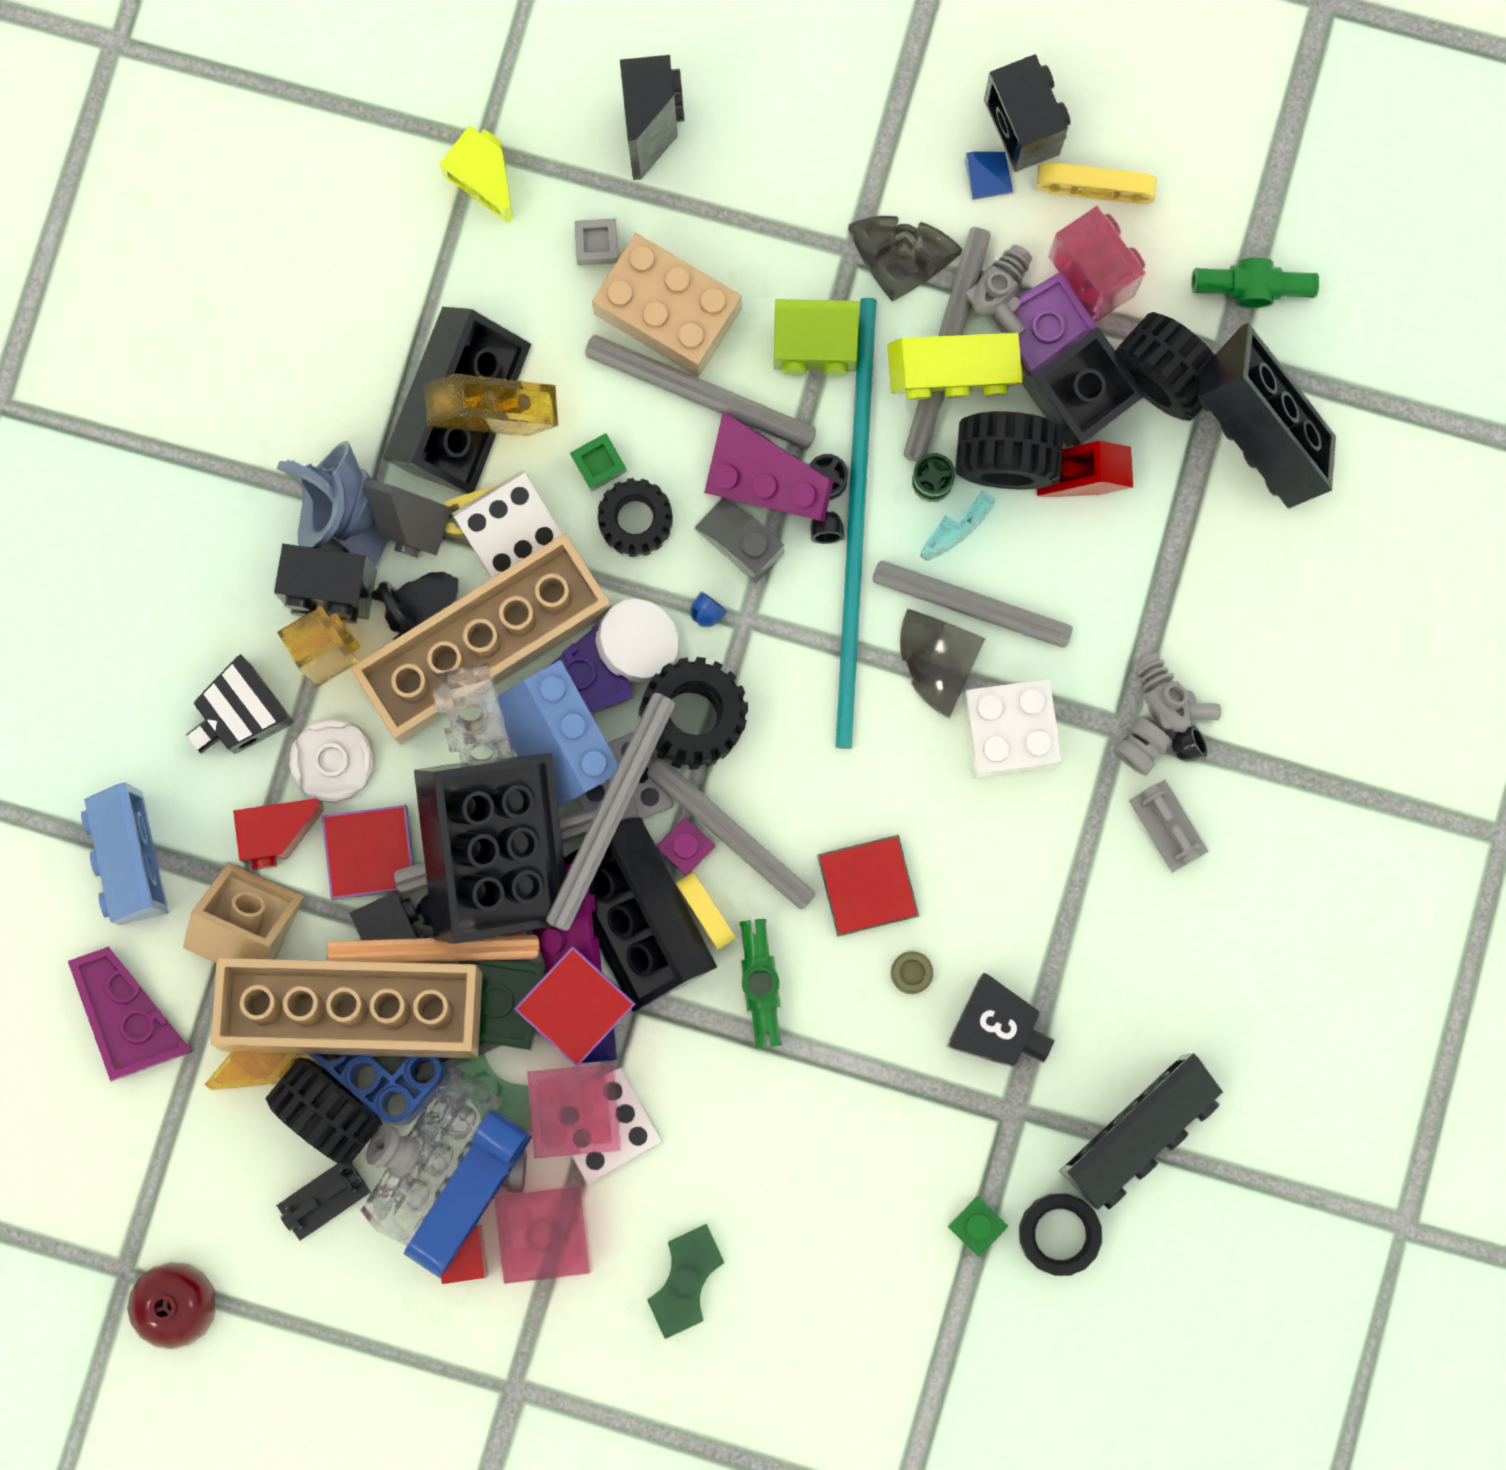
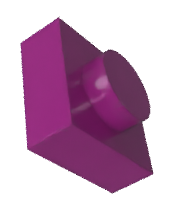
M686 817L656 846L685 876L690 874L716 847Z

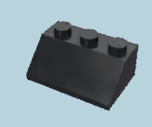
M670 55L620 59L627 139L633 180H641L678 137L677 122H685L680 68L671 69Z

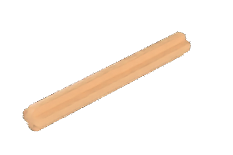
M536 935L495 936L457 944L442 942L433 938L331 941L326 946V960L427 963L535 959L539 956L540 947L539 939Z

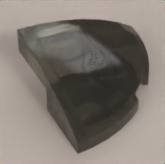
M897 216L869 217L850 223L848 231L860 256L874 279L891 301L904 296L931 279L960 256L962 248L948 235L929 224L920 222L918 228L910 224L897 225L899 220Z
M907 609L900 633V653L902 661H906L913 678L911 685L926 704L939 714L950 718L985 638L929 615Z

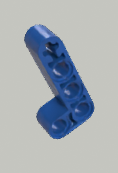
M308 1054L377 1116L388 1123L398 1126H404L414 1121L443 1088L448 1078L447 1067L443 1060L438 1057H408L393 1074L373 1056L341 1055L338 1059L329 1061L326 1054ZM431 1061L435 1066L433 1079L424 1084L419 1083L416 1077L417 1068L423 1062ZM371 1066L375 1072V1080L372 1085L362 1089L357 1084V1074L362 1068ZM403 1094L407 1101L405 1111L399 1116H391L388 1111V1102L394 1095Z
M493 1109L490 1110L471 1139V1148L417 1229L403 1254L438 1278H441L521 1157L533 1134L500 1112Z

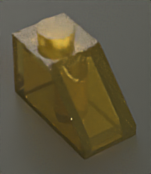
M231 1052L207 1080L205 1085L210 1090L276 1085L297 1058L302 1057L303 1054Z

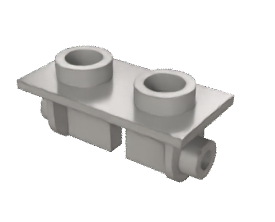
M1165 779L1129 800L1172 873L1209 852Z

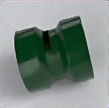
M929 453L921 457L916 463L912 476V488L915 494L927 502H938L945 499L950 493L955 479V468L952 462L946 456L939 453Z

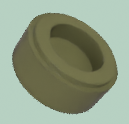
M905 952L899 955L893 962L890 971L891 980L899 991L906 994H918L924 991L933 979L932 964L925 955L919 952Z

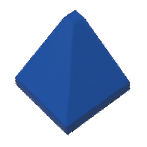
M973 151L966 153L965 165L972 200L1013 193L1005 152Z

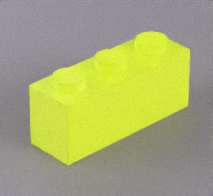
M1018 333L900 338L887 344L891 394L906 393V400L931 398V392L945 391V398H961L970 396V390L983 389L984 396H999L1008 394V387L1023 383Z

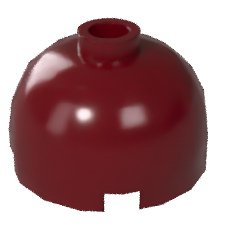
M169 1262L153 1266L139 1277L130 1292L127 1307L130 1323L141 1339L155 1347L176 1349L188 1346L205 1335L214 1320L216 1311L214 1310V1287L202 1271L190 1264Z

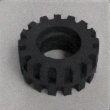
M628 478L627 482L621 483L619 481L613 484L614 487L604 493V498L600 501L598 507V524L607 544L610 547L612 546L616 552L622 555L623 553L629 554L630 557H637L639 554L646 556L651 554L652 550H658L662 547V543L668 539L673 523L672 508L666 494L661 491L659 486L656 484L652 485L648 480L642 478L641 481ZM639 501L645 503L653 513L652 524L646 531L640 534L627 533L618 523L617 517L620 509L629 502Z

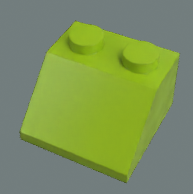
M775 299L774 369H782L783 374L791 376L805 375L807 370H823L824 375L834 377L845 376L848 374V371H856L859 301Z

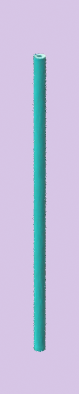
M873 298L860 299L835 743V747L841 749H851L853 738L877 300Z

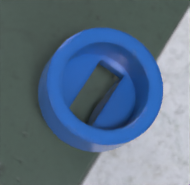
M703 591L698 594L690 607L692 619L699 626L706 628L716 625L727 613L726 609Z

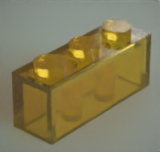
M453 374L425 385L427 421L430 427L530 436L559 426L555 385L463 374Z
M323 606L318 607L277 631L298 669L317 687L360 662L355 651L361 648L353 632L337 612L329 615Z

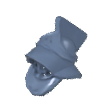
M347 440L339 443L316 467L312 466L311 463L303 466L294 462V460L289 461V459L287 461H279L277 469L296 480L303 489L301 516L297 533L298 545L320 549L330 539H333L347 553L366 555L375 567L388 540L379 535L363 487L366 478L371 480L374 478H371L367 471L360 469L350 443Z

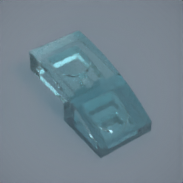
M982 490L959 524L945 515L922 548L920 557L925 561H929L949 551L963 541L985 519L993 508L996 499Z

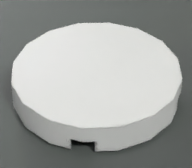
M635 598L620 601L603 615L599 624V630L596 632L595 642L601 660L611 672L617 676L622 675L625 678H630L629 681L639 683L650 681L656 673L659 674L665 665L670 662L671 664L673 663L678 653L679 638L674 622L663 609L650 601Z
M324 719L311 723L303 730L298 739L294 741L291 747L289 766L294 781L307 795L317 798L322 802L338 803L353 798L366 787L373 774L374 754L370 741L359 728L345 720Z

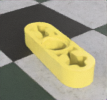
M1048 162L1039 165L1036 187L1040 191L1050 194L1147 204L1155 201L1157 178L1141 172Z

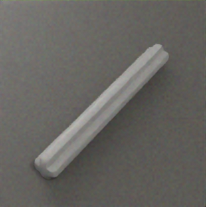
M879 561L873 574V582L1062 648L1068 645L1072 635L1073 627L1069 624L886 561Z
M659 758L648 769V777L796 907L804 909L815 897L814 890L666 760Z

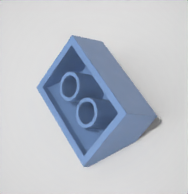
M561 660L521 681L488 702L517 756L552 753L558 808L613 778L619 764Z
M124 782L85 798L86 810L81 811V820L86 835H92L95 851L90 852V862L94 875L96 877L101 876L104 892L99 893V904L105 918L109 917L111 923L122 925L168 914L143 792Z

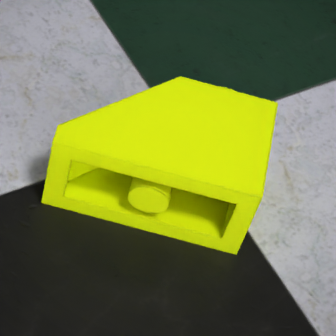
M469 125L439 163L442 174L450 182L509 223L513 218L506 162L503 151L500 148L502 143L489 131L483 129L479 133Z

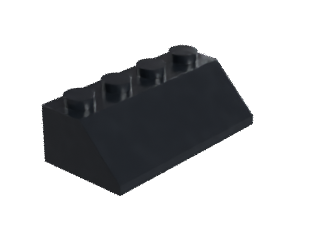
M442 306L383 459L415 476L465 494L474 492L531 343L473 309Z
M1249 323L1242 325L1202 369L1198 399L1203 409L1211 412L1219 421L1227 439L1234 440L1243 451L1247 464L1253 469L1256 468L1262 475L1270 493L1274 496L1278 495L1289 509L1332 491L1336 435Z
M641 817L618 825L589 887L590 895H595L596 910L592 911L594 936L599 938V947L621 990L635 1002L631 1009L632 1012H635L697 980L717 968V965ZM579 848L564 857L565 866L574 861Z
M1194 1053L1181 1055L1069 1160L1059 1172L1094 1209L1099 1210L1104 1205L1109 1210L1126 1195L1127 1192L1122 1187L1134 1176L1141 1180L1156 1167L1158 1162L1154 1157L1163 1148L1167 1147L1172 1151L1189 1135L1185 1128L1196 1117L1202 1122L1220 1106L1215 1099L1223 1091Z

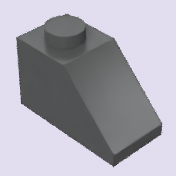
M366 478L363 487L380 537L396 542L394 551L418 558L420 551L437 555L452 508L398 487Z
M722 498L695 527L704 538L755 584L784 554V544L752 515L725 498Z

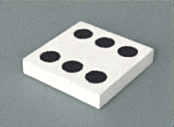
M523 470L452 513V516L491 578L499 575L562 535V532Z
M621 1067L546 1110L587 1184L594 1182L662 1143Z

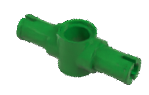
M1247 258L1239 260L1236 265L1230 266L1229 269L1195 268L1191 277L1192 293L1228 294L1229 298L1236 299L1238 306L1260 308L1272 305L1274 300H1280L1281 296L1315 298L1319 290L1318 273L1283 272L1281 267H1274V262L1270 259Z
M755 919L756 934L752 933L750 920L739 922L745 958L741 960L742 989L745 995L747 1011L752 1013L755 1049L767 1048L765 1033H769L771 1047L782 1046L777 1008L781 1007L779 998L780 980L776 972L774 956H770L766 919ZM757 972L768 974L773 981L771 991L763 996L752 993L748 986L750 977Z

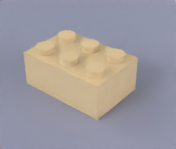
M635 232L593 298L592 306L594 315L699 377L742 310V295Z

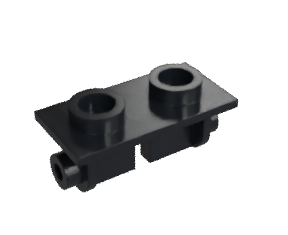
M338 1163L276 1206L282 1213L280 1218L289 1231L293 1230L299 1241H301L370 1194L371 1191L353 1163L350 1165Z

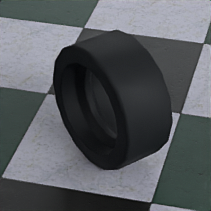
M1049 1194L1035 1200L1024 1212L1019 1225V1243L1026 1258L1037 1269L1054 1276H1071L1085 1270L1097 1258L1102 1245V1226L1096 1212L1084 1200L1069 1194ZM1054 1209H1066L1074 1212L1082 1220L1085 1227L1086 1239L1082 1249L1074 1257L1067 1260H1055L1047 1257L1039 1249L1035 1239V1229L1038 1221L1045 1213Z

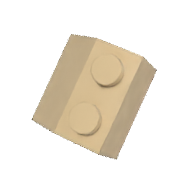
M228 862L191 912L183 948L213 962H217V958L276 959L299 911L304 896Z

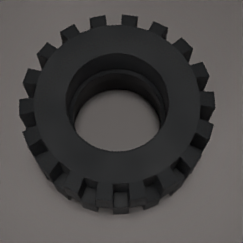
M1156 312L1148 313L1115 351L1146 394L1144 396L1146 400L1172 417L1184 421H1192L1203 409L1198 399L1202 369L1215 354L1196 334L1183 324Z
M991 411L964 417L959 422L955 473L969 482L1002 489L1027 490L1053 485L1060 481L1064 429L1061 425L1045 417L1020 412Z
M688 657L679 659L675 665H672L670 662L662 668L659 674L656 673L645 690L639 707L638 716L641 717L654 693H660L670 699L683 693H697L707 698L715 708L717 714L715 727L710 732L701 735H692L681 731L669 717L655 749L658 752L656 757L667 758L673 761L671 765L673 767L681 768L682 765H689V770L699 769L700 765L706 764L709 767L716 764L718 759H724L730 753L745 729L748 702L743 700L745 695L742 685L737 687L734 682L737 677L731 670L728 674L724 673L721 670L723 665L717 661L714 662L713 666L706 664V658L697 657L695 662H689Z
M298 1057L265 1098L271 1111L292 1131L326 1157L344 1165H350L376 1131L382 1126L379 1116L323 1067L306 1058Z

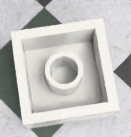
M1050 679L965 691L963 704L974 779L1059 767L1062 763Z

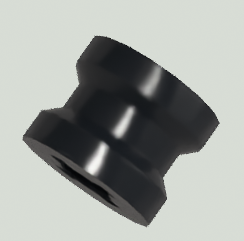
M822 454L815 457L809 465L834 480L836 484H833L830 501L839 498L845 492L847 486L848 469L845 462L833 454Z

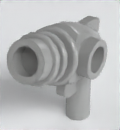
M1013 245L1009 250H1006L999 260H996L992 266L984 271L978 283L969 289L965 295V298L972 304V308L977 315L986 317L993 314L1008 333H1018L1019 336L1026 331V328L1014 314L1020 306V300L1015 295L1019 290V285L1022 283V277L1029 270V264L1032 261V256L1026 249Z
M1157 653L1149 654L1135 663L1138 671L1136 675L1142 678L1140 682L1144 685L1142 691L1147 693L1145 699L1149 705L1150 713L1158 721L1162 731L1172 730L1173 732L1185 733L1190 727L1191 720L1220 719L1221 706L1217 703H1197L1192 691H1187L1179 681H1172L1174 674L1168 673V668L1163 667L1165 662L1159 659Z

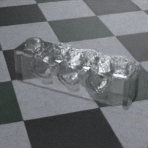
M488 661L439 673V688L433 689V696L438 713L447 712L451 727L445 728L444 732L450 753L458 752L461 763L515 757ZM466 707H476L482 711L481 716L473 721L465 720L459 714ZM479 746H486L493 750V754L487 759H476L471 755V752Z
M454 1066L450 1067L408 1136L417 1139L420 1143L419 1155L414 1166L408 1174L400 1179L390 1175L386 1169L360 1210L375 1231L406 1246L409 1244L471 1148V1139L490 1110L497 1111L502 1103V1100L486 1083Z

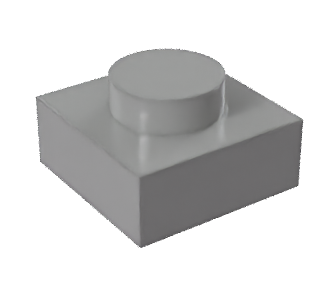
M616 219L575 221L577 265L611 264L618 261Z

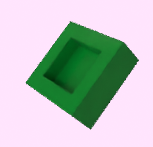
M606 433L570 452L572 460L590 491L627 472L623 461Z
M976 1196L947 1227L980 1257L1005 1231L1008 1225Z

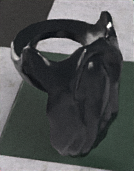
M430 572L417 580L407 582L398 590L388 581L379 583V587L371 593V598L382 601L385 604V619L390 629L399 633L393 640L451 605L459 593L458 578L452 577L451 574L446 572Z

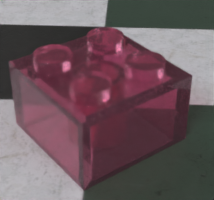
M1098 206L1057 232L1048 256L1058 272L1062 271L1095 323L1136 296L1145 276V271L1143 270L1145 263L1141 255L1135 248H1127L1119 237L1121 230L1115 219L1108 213L1104 215Z
M615 1064L527 1071L534 1159L622 1150Z
M583 1185L494 1197L504 1284L588 1274L593 1271Z

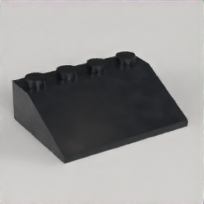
M552 753L415 769L414 777L433 939L457 944L552 926L546 922V918L566 878Z

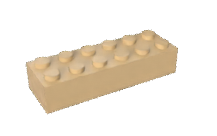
M564 533L353 665L350 669L394 739L401 745L600 620L611 608V604Z
M217 958L210 1045L221 1052L478 1058L483 973L477 965Z

